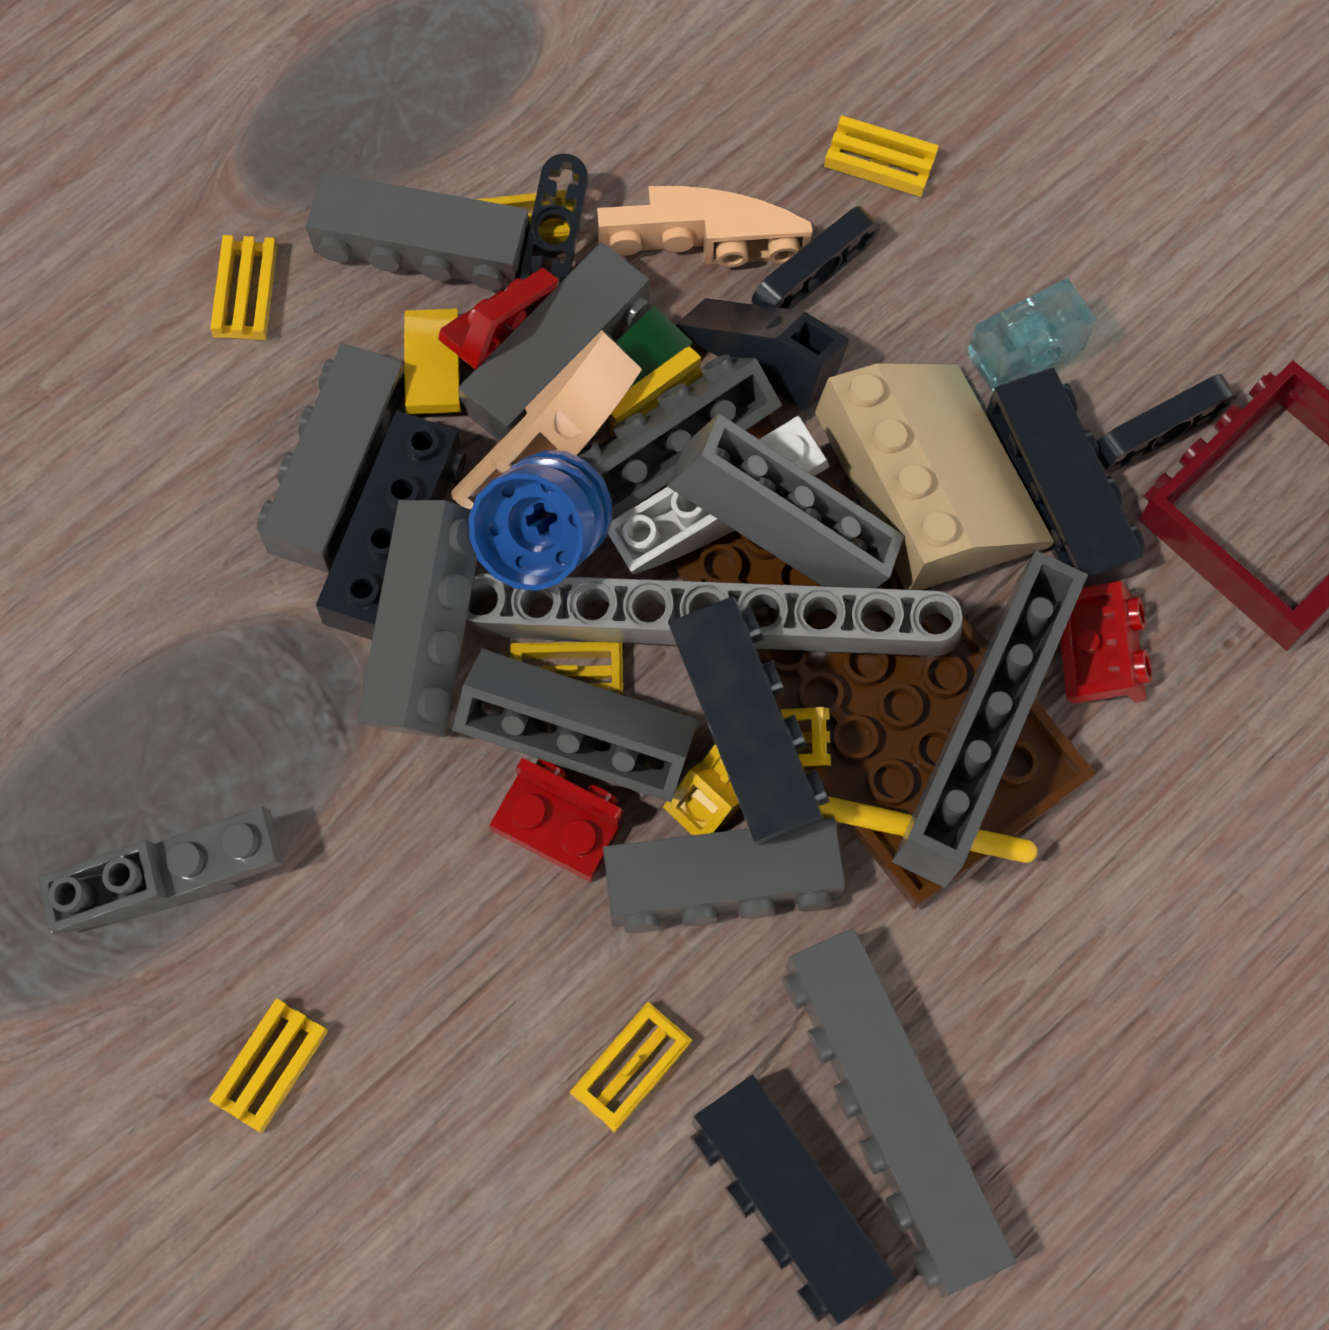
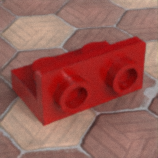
M544 268L539 269L525 279L517 278L509 284L506 290H501L492 297L481 300L474 308L441 327L438 340L474 369H477L557 287L559 280Z
M1122 581L1082 588L1061 636L1066 699L1072 704L1128 695L1133 702L1146 701L1145 684L1152 682V667L1148 652L1140 648L1139 631L1146 629V615L1141 598H1134Z
M521 758L516 766L517 777L490 822V831L591 883L604 860L603 846L612 845L623 825V810L616 806L618 804L617 798L600 787L588 785L585 790L567 781L568 774L553 763L538 759L536 764L527 759Z

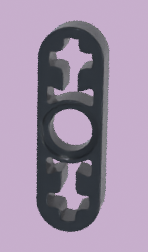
M565 153L554 155L542 167L520 273L521 279H525L543 268V256L533 257L535 251L546 257L553 258L551 274L559 280V284L571 273L588 190L586 166L574 155ZM562 169L572 171V180L579 182L578 185L569 184L565 198V207L555 204L557 182L550 179L551 177H560ZM545 201L551 203V205L543 206ZM575 206V210H574V211H571V210H569L568 208H566V207ZM550 218L563 220L570 229L568 238L557 245L546 243L539 235L540 226ZM565 257V261L562 263L555 258Z
M862 206L852 208L768 275L755 290L751 302L754 305L793 309L861 254L877 236L880 224Z
M1222 374L1214 375L1106 433L1097 441L1099 447L1098 460L1108 473L1115 472L1215 419L1236 402L1238 396Z

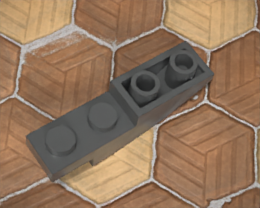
M260 806L155 844L147 840L133 843L40 876L38 881L49 933L60 934L116 923L208 898L238 888V881L284 864L271 812L265 807Z

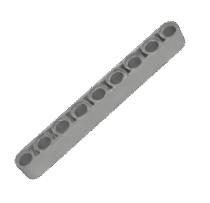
M491 574L474 575L466 622L478 634L487 637L676 645L668 622L695 612L705 605L714 604L734 596L741 611L749 607L752 608L753 612L761 607H771L779 612V616L773 624L768 627H760L764 640L754 643L755 647L759 649L938 656L945 655L954 650L960 642L963 617L957 600L948 593L940 591L565 577L557 585L535 591L515 589L495 579ZM486 596L498 597L497 605L492 612L482 616L474 615L475 606L479 600ZM541 598L553 599L554 603L548 614L539 618L529 617V609L535 601ZM603 600L609 602L608 611L603 617L597 620L583 618L585 608L593 601ZM657 602L666 606L664 614L655 622L647 623L638 619L641 609L649 603ZM826 609L833 612L837 617L830 627L818 630L807 625L808 616L816 610ZM882 611L891 615L894 623L885 631L874 632L864 626V619L873 612ZM938 613L949 618L952 626L942 634L928 633L922 628L920 623L928 615Z

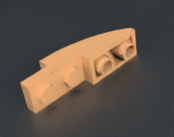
M648 186V205L597 208L598 242H602L621 256L632 255L643 250L665 249L670 252H683L692 247H703L705 265L719 264L720 266L731 268L741 266L746 262L771 261L776 264H783L811 242L812 237L811 222L788 210L752 197L710 188Z
M601 330L525 407L527 415L451 491L452 498L462 507L471 510L476 496L492 480L509 470L524 457L543 450L567 451L577 456L629 390L642 370L641 367Z

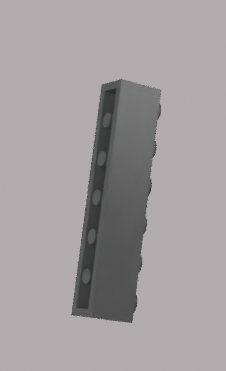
M1037 550L1034 552L1017 579L892 860L893 863L944 888L948 886L963 867L1088 574Z
M851 928L791 955L786 965L788 975L782 977L787 995L796 1010L802 1007L806 1009L814 1026L813 1029L807 1031L812 1048L822 1064L828 1061L832 1064L840 1083L833 1086L837 1101L848 1119L854 1116L857 1117L866 1136L865 1139L859 1141L863 1156L874 1175L883 1172L893 1194L886 1198L887 1206L899 1230L903 1232L909 1229L920 1252L913 1255V1260L928 1290L937 1287L943 1298L1016 1264L1017 1262L855 928Z

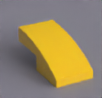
M458 308L405 310L404 379L406 414L460 412L458 387L461 385L459 356L438 340L440 328L458 318Z
M716 744L701 763L689 770L676 788L672 802L666 801L663 805V808L691 835L719 832L740 808Z

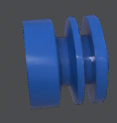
M543 450L521 459L509 470L492 480L476 496L469 514V539L478 561L495 579L515 589L538 591L559 584L604 543L612 524V499L604 479L587 461L567 451Z

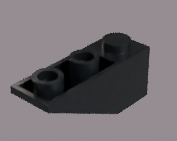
M709 298L703 299L676 324L690 340L717 357L729 354L730 357L756 358L775 393L805 412L821 398L828 378L837 375L850 340L805 311Z

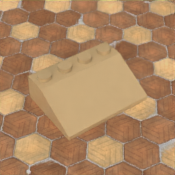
M877 363L828 378L815 414L863 508L904 535L894 569L905 590H923L1034 553L1036 550L1040 551L1053 545L1054 540L958 364Z

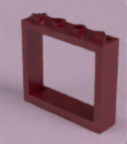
M1294 360L1277 376L1271 372L1266 376L1263 375L1249 392L1253 399L1243 409L1236 403L1230 407L1215 424L1214 429L1218 433L1208 443L1202 438L1194 442L1179 460L1183 467L1172 478L1165 472L1157 479L1155 484L1143 495L1148 504L1138 519L1286 651L1329 609V574L1292 610L1175 506L1279 404L1329 446V390Z

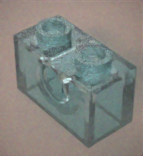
M1066 278L977 323L967 355L993 393L994 387L1044 371L1083 351L1097 319L1069 278Z

